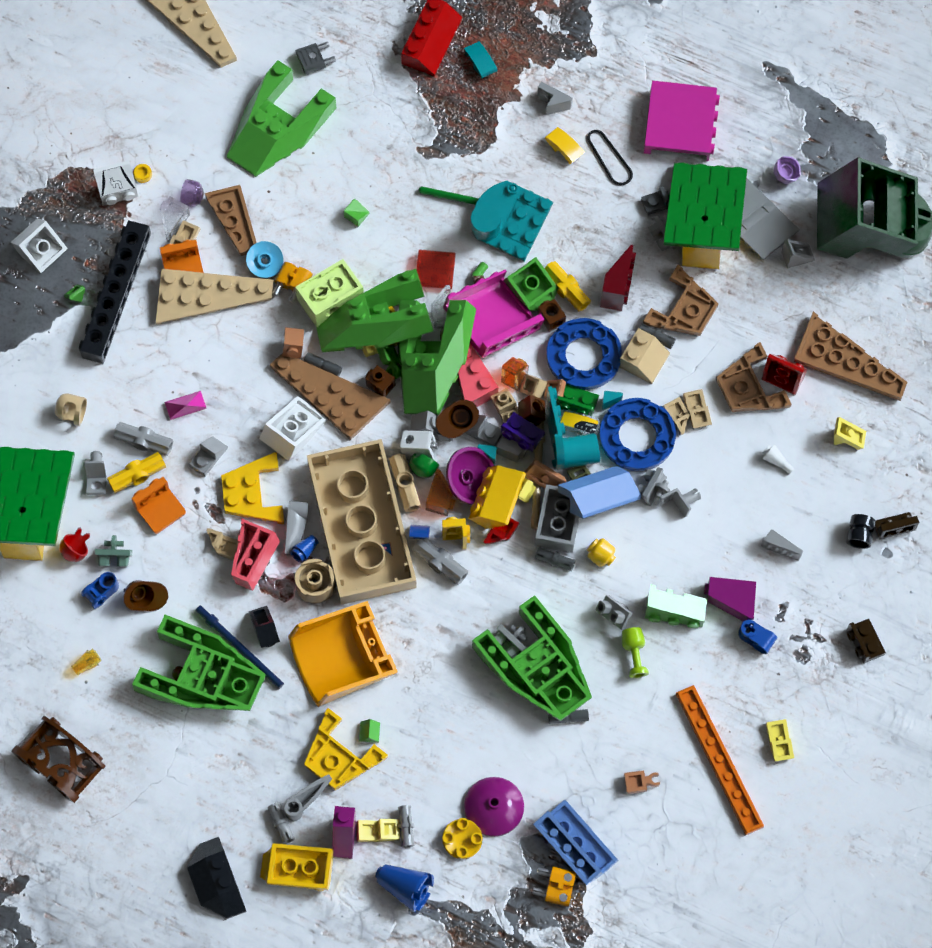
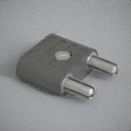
M328 41L318 45L314 43L295 50L305 75L326 68V65L336 62L335 56L323 59L320 50L330 47Z

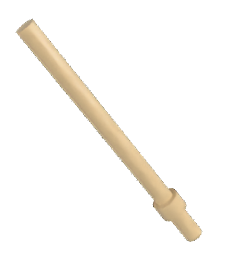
M544 421L537 425V427L542 429L543 431ZM545 436L535 448V460L541 463ZM533 482L536 489L532 499L531 528L537 529L541 486Z

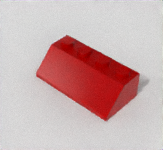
M427 0L401 53V64L435 77L462 21V16L446 1Z

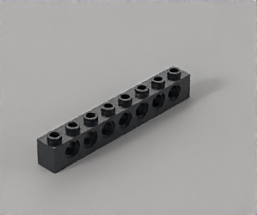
M128 220L126 226H123L121 230V241L116 244L115 257L111 258L109 273L103 279L104 287L97 295V306L92 309L90 324L87 323L85 338L79 344V351L83 359L102 364L105 362L151 236L149 225ZM130 241H136L134 244H128ZM124 257H130L128 260H122ZM119 273H124L121 277L116 276ZM113 289H117V290H118V291L115 292V293H111V292H110V291L113 290ZM106 306H112L110 309H104ZM100 322H106L103 326L98 325ZM95 338L100 339L98 342H92Z

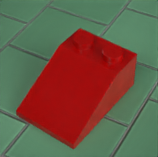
M769 354L761 380L796 395L807 369L799 363L788 361L781 355Z

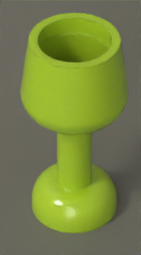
M640 627L624 629L622 631V646L625 650L631 651L634 668L629 672L630 678L645 677L649 675V671L641 665L639 649L645 646L642 629Z

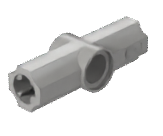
M119 422L116 425L114 432L115 439L130 443L139 450H151L166 456L171 452L174 442L171 438L156 434L150 428L144 426L138 428L123 422Z
M419 539L413 547V551L426 560L435 572L443 573L457 585L466 578L468 570L453 560L452 555L445 549H439L427 539Z

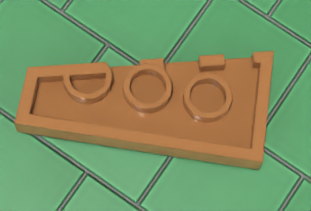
M241 185L204 193L205 198L240 256L247 255L249 249L257 242Z

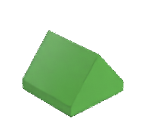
M372 719L361 721L359 742L379 743L380 722Z

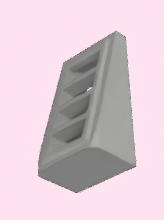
M773 529L770 530L761 544L763 548L796 560H800L803 553L802 549Z

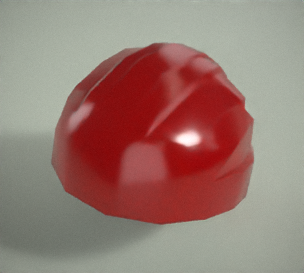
M81 527L77 528L75 534L65 535L60 542L59 550L67 561L78 562L83 560L88 554L85 541L90 538V533L82 536Z

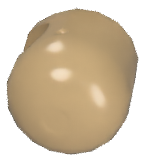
M69 393L60 395L55 404L56 416L61 420L73 421L76 426H80L86 412L87 399Z

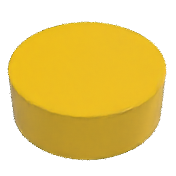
M139 164L134 168L133 175L137 182L146 183L152 178V171L148 165Z

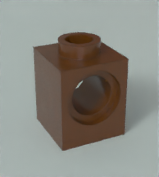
M555 299L551 301L546 300L538 307V315L541 314L545 319L543 323L549 332L566 322V315ZM553 312L555 315L549 316L547 313Z
M533 395L527 396L518 402V415L535 426L546 420L545 401Z

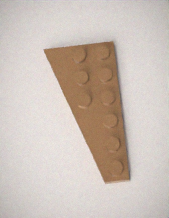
M813 311L795 356V363L901 401L908 383L890 368L887 369L880 364L878 359L868 355L865 352L866 350L846 335L832 328L830 323L820 319L818 314Z
M281 354L270 364V368L321 414L327 417L350 440L391 403V400L298 358L282 357Z

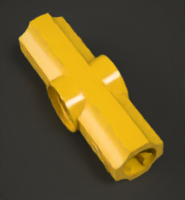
M556 261L547 264L544 269L558 287L557 293L562 298H566L578 312L586 309L591 300L579 288L577 280L571 274L568 275Z
M159 452L141 461L134 460L128 463L125 469L111 475L107 480L114 493H117L131 485L144 483L150 475L166 468V465Z

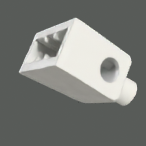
M405 430L403 431L402 438H392L391 448L401 450L402 454H405L406 459H410L416 453V458L424 454L436 460L438 444L432 431Z

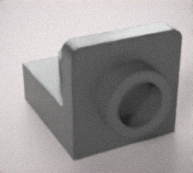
M660 186L658 192L642 196L641 202L647 216L668 209L670 194L668 191H665L663 186Z

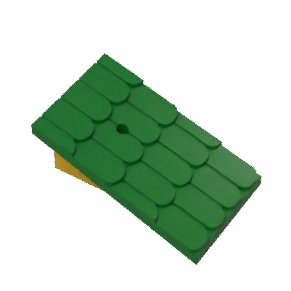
M674 163L664 245L682 247V266L719 269L721 250L739 251L747 169L721 165L707 166L705 164Z
M0 447V551L3 558L42 561L44 546H56L75 452Z

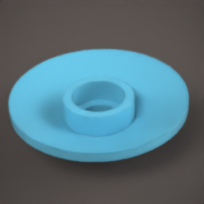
M261 241L249 249L246 263L248 269L255 276L270 278L280 271L283 265V254L274 243ZM266 258L268 263L263 264L261 259Z

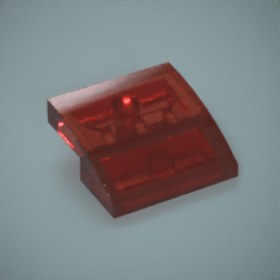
M419 250L417 273L422 287L452 289L456 253Z

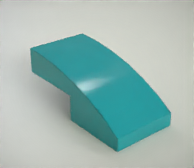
M480 41L464 48L465 55L473 63L475 71L481 78L498 71L494 61Z

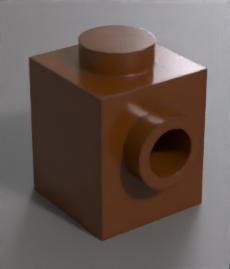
M378 365L374 369H370L365 376L366 387L384 397L396 386L395 377Z

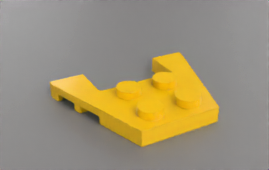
M273 452L221 475L225 514L285 524L283 505L262 507L259 473L279 471L277 452Z
M327 708L304 766L319 778L329 774L332 780L328 785L332 789L337 790L386 760L388 754L373 744L362 759L355 756L330 736L340 724L342 718Z

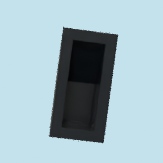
M267 606L248 611L261 648L271 647L275 643L280 642L273 618Z

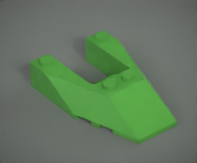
M279 60L266 73L247 104L227 154L228 159L255 177L273 167L282 158L289 157L295 150L302 149L337 108L336 97L322 88L296 118L273 104L293 81L292 69Z
M408 270L395 275L347 301L332 313L322 324L316 327L321 351H345L344 348L356 347V350L363 349V346L374 345L375 348H380L432 332L433 327L425 303L392 313L389 310L390 306L399 305L400 300H415L425 297L417 270Z
M400 300L399 310L421 303L417 300ZM449 300L441 341H421L422 335L398 342L405 414L415 415L425 411H430L436 415L440 414L449 396L448 391L452 383L456 382L457 374L461 366L465 365L476 314V308L467 300Z
M534 595L519 606V615L539 640L512 659L487 629L472 640V648L509 688L559 721H562L589 701L592 695L582 673L571 639Z
M164 615L157 630L159 639L190 651L189 656L177 681L140 667L132 684L134 691L156 700L184 707L250 711L266 674L248 659H245L219 635Z

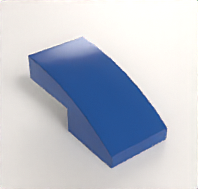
M410 525V539L429 540L430 526Z

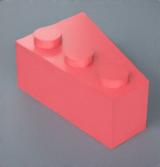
M470 343L466 363L461 366L457 379L462 399L472 401L478 407L490 401V396L498 393L499 387Z
M241 519L240 535H238V547L234 556L231 576L237 585L253 591L280 541L274 531Z

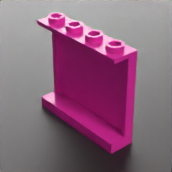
M652 80L644 154H651V150L705 155L706 161H709L710 154L714 155L715 144H712V138L716 136V127H713V123L717 122L718 111H715V105L719 106L720 95H717V88Z
M506 270L499 273L494 272L490 277L482 278L471 286L467 285L457 293H450L446 297L443 309L447 312L449 300H467L476 308L470 343L482 358L540 330L545 320L541 314L534 317L504 282Z

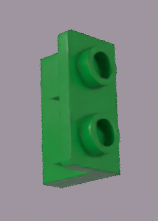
M566 384L563 397L558 396L556 403L560 405V409L563 411H572L592 418L599 395Z

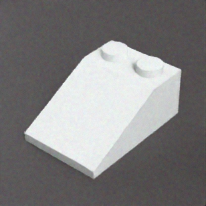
M297 396L265 424L259 439L290 461L327 421V417Z

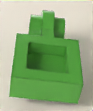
M386 345L376 348L382 364L389 366L386 372L394 376L395 380L398 379L401 370L397 365L399 357L393 345Z

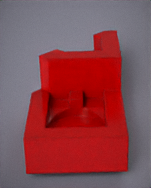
M510 518L508 525L491 529L483 543L491 544L510 540L520 523Z

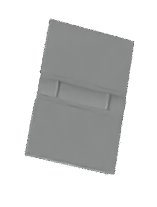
M746 179L741 238L764 260L800 229L751 181Z

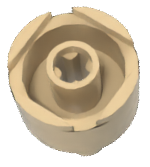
M320 559L304 561L295 573V584L299 596L305 602L321 603L329 599L335 588L332 568Z

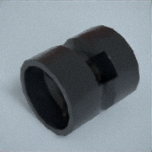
M864 514L852 515L849 524L851 530L848 531L846 543L859 549L870 548L873 538L871 533L874 531L876 520Z

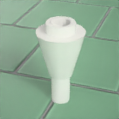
M775 444L772 447L768 445L762 452L764 455L762 459L783 468L787 473L791 474L795 469L785 461L786 459Z

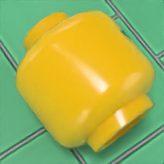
M596 538L587 548V557L599 567L605 564L609 566L616 558L614 556L615 547L604 538L599 540Z

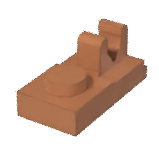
M534 460L524 471L527 479L543 488H546V484L558 486L566 482L564 476L537 460Z

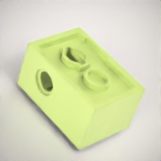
M344 259L295 287L297 301L316 327L322 324L347 301L364 293L363 286Z

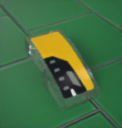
M564 409L560 417V422L564 423L565 430L577 432L578 435L595 433L597 436L602 422L594 417Z

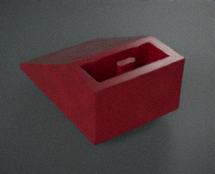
M630 245L605 274L600 307L622 311L623 304L627 305L636 252H633L634 245Z

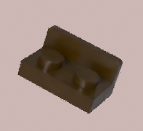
M907 512L876 520L875 529L880 540L916 531L920 522L917 516L912 517L911 513Z
M869 618L856 624L854 622L849 623L846 631L847 637L850 641H853L856 647L855 653L859 659H862L863 663L886 654Z

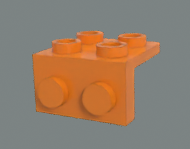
M184 240L182 243L166 244L164 247H160L164 269L204 273L196 240Z
M164 477L154 479L147 488L138 490L131 498L135 509L156 534L186 514L185 508L171 492L168 482Z

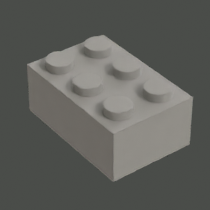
M546 484L535 537V546L573 553L580 517L570 513V498L559 493L558 486Z

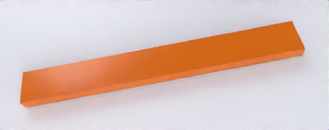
M692 685L676 692L684 713L745 836L764 828V824L695 686Z

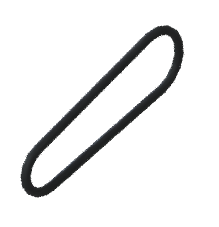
M592 130L587 136L588 142L611 181L617 185L628 184L633 178L631 168L602 131ZM598 132L604 137L629 170V180L621 183L613 179L590 140L592 133Z

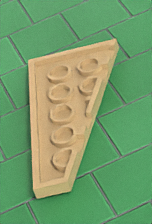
M145 0L151 3L154 9L161 12L183 35L189 37L197 47L199 46L220 68L237 61L235 53L206 0Z
M161 269L156 325L185 317L217 312L222 309L236 308L245 304L272 300L274 280Z

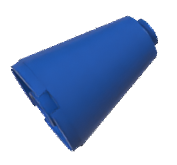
M387 864L383 865V867L380 866L375 875L379 885L414 912L416 910L420 911L426 904L431 894L427 892L429 886L433 887L434 876L430 873Z

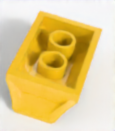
M272 843V847L263 854L260 878L270 885L307 888L316 891L328 890L333 866V849Z

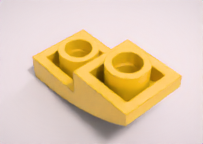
M559 127L555 128L545 137V140L555 152L559 150L569 164L585 153L578 143Z

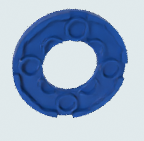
M577 318L560 325L550 337L547 345V363L552 374L558 380L563 379L566 381L567 385L582 390L595 389L608 383L618 372L622 347L617 335L611 328L609 329L595 319ZM580 338L590 339L600 346L603 354L602 360L597 367L592 370L582 371L575 369V367L568 363L566 349L574 340Z
M629 398L622 400L608 410L601 422L599 437L602 449L613 463L624 469L632 471L653 469L662 464L674 448L676 428L672 417L665 408L650 402L651 400ZM640 418L652 424L656 431L655 443L649 449L640 452L632 451L623 446L619 439V430L626 421Z

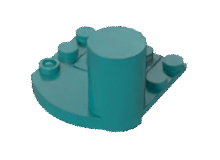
M507 180L487 189L478 199L471 214L472 234L477 240L525 262L554 202L535 194L533 191L524 189L516 183Z
M548 387L545 415L555 460H552L554 470L600 463V450L595 433L563 438L562 435L565 434L564 423L560 422L561 409L560 405L556 403L558 398L556 387Z

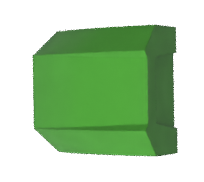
M537 257L504 279V282L515 296L529 310L538 311V307L544 301L553 300L558 291V287Z

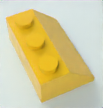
M499 465L488 467L483 473V480L477 489V496L470 508L471 513L468 519L485 529L508 525L526 473Z

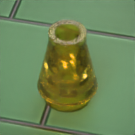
M93 648L91 650L87 649L71 667L77 675H80L99 666L98 663L102 660Z

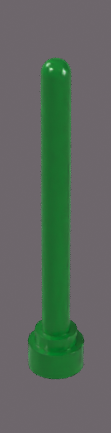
M423 186L418 189L421 194L476 205L479 199Z

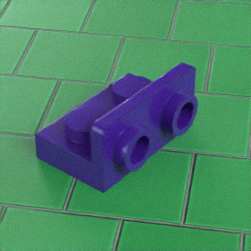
M515 412L512 413L506 423L501 425L502 435L508 440L517 442L523 450L533 452L545 436V431Z

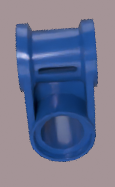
M105 572L94 582L86 586L81 595L86 597L92 603V607L96 609L117 592L119 582L113 573ZM113 580L114 582L111 586H105L106 581Z
M753 620L744 621L738 631V636L742 641L751 645L762 654H768L777 640V636L772 631L765 629ZM748 628L751 629L749 633L745 632Z

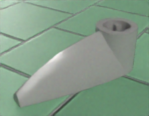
M289 501L285 555L291 554L292 547L299 543L303 535L308 516V502Z
M328 774L311 783L285 803V814L289 820L297 821L301 819L303 811L317 799L332 780L330 775ZM291 807H293V808L298 807V808H297V811H298V812H296V813H295V812H291V811H290V808H291Z

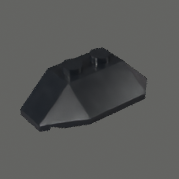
M216 837L200 843L187 866L200 905L226 919L247 912L220 838Z

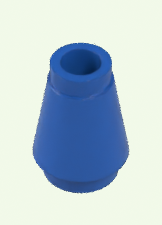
M310 535L294 545L290 553L296 561L300 563L306 561L319 544V541L315 536Z

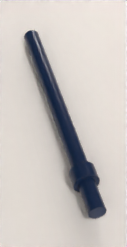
M201 605L196 608L195 611L206 620L205 623L210 628L213 627L246 659L265 673L266 677L278 689L283 687L284 683L218 622L219 619L214 614H210Z

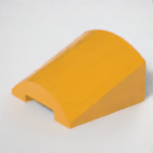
M368 601L299 623L288 635L298 671L310 696L318 707L398 672L391 655H387L373 623L375 617Z

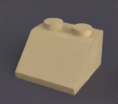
M638 328L620 358V368L653 384L670 352L655 336Z

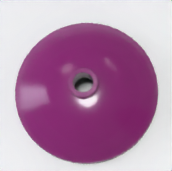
M465 447L457 450L450 457L446 468L447 484L452 494L463 503L473 504L477 496V489L482 483L484 471L488 467L494 466L492 460L481 449L476 447Z
M488 777L479 780L469 789L464 801V812L466 819L473 821L480 828L483 835L502 836L514 830L520 823L524 813V800L519 789L509 780L500 777ZM496 800L498 805L492 806L491 801Z

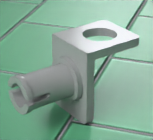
M93 451L90 453V461H85L87 475L86 492L87 495L106 494L107 476L104 461H102V453L100 451ZM100 483L102 487L94 490L91 488V485Z
M676 488L660 496L655 505L659 507L673 500L682 515L687 517L691 511L689 504L700 500L701 494L694 488L682 495L679 489Z

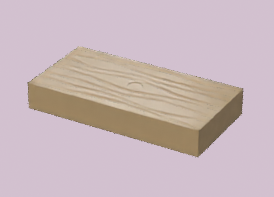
M382 439L307 455L309 472L340 604L343 605L417 588L415 572ZM391 542L393 556L381 545L382 543Z

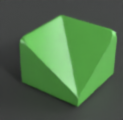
M355 198L343 211L344 218L358 227L370 214Z

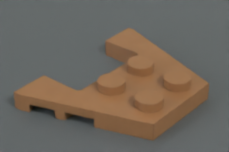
M678 264L669 281L685 288L683 294L669 316L651 308L643 320V324L650 327L701 336L718 308L719 303L703 287L701 288Z
M761 342L757 343L754 348L745 353L742 358L730 365L716 378L732 412L790 408L792 405L785 390L766 396L751 365L767 359V354Z

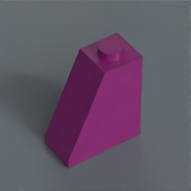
M710 577L708 583L704 584V595H707L708 603L743 622L754 620L756 581Z
M335 806L332 844L333 857L353 859L356 829V811L354 807Z

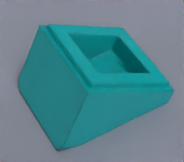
M604 391L602 410L609 409L622 401L623 393Z
M478 444V448L492 460L495 466L497 447Z

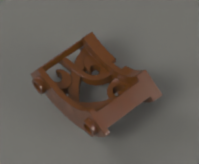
M43 716L41 724L20 747L16 745L11 752L36 773H41L46 778L49 777L47 782L66 799L75 803L79 799L78 795L106 766L101 762L103 758L94 751L92 753L74 736L63 729L54 717L49 719ZM49 730L53 731L51 736L46 735ZM43 737L45 738V742H41L40 740ZM67 746L70 754V766L57 764L50 769L47 768L50 761V754L47 748ZM76 748L82 753L77 755ZM41 750H43L45 753V758L39 760L38 756L42 755ZM84 760H88L94 765L86 775L77 771L78 768L82 770L87 769V766L82 764ZM61 769L69 771V775L64 771V776L62 777L58 776L57 773ZM76 776L81 778L82 780L72 790Z

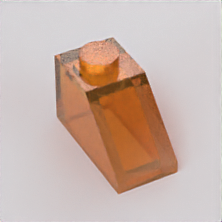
M511 357L502 366L501 383L518 391L525 374H528L529 365L520 358Z
M436 469L426 500V510L448 516L449 511H453L456 500L453 499V494L441 470Z

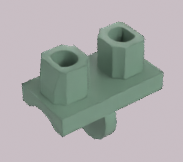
M112 535L111 541L104 540V546H111V549H95V555H98L99 566H110V555H117V566H128L133 550L117 549V547H124V541H117L116 535Z

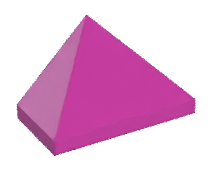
M201 391L164 402L170 420L207 409Z

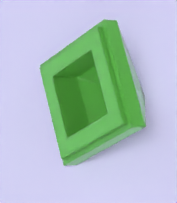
M77 284L65 293L64 297L82 302L85 287Z

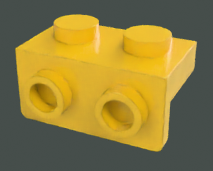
M448 517L446 520H442V541L462 539V549H466L467 543H470V525H466V519Z

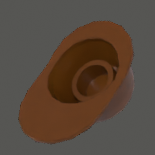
M456 401L438 415L436 419L438 432L446 438L461 436L477 423L479 410L472 401Z
M135 580L129 583L123 591L126 607L134 611H156L162 608L168 600V590L163 584L158 582Z

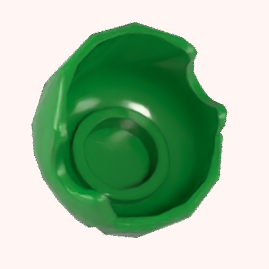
M414 453L409 460V467L412 472L422 478L432 477L438 470L439 464L424 454L416 458V453Z

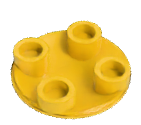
M460 818L449 823L442 836L445 850L451 856L458 859H467L474 856L480 850L483 840L480 828L473 821L466 818Z

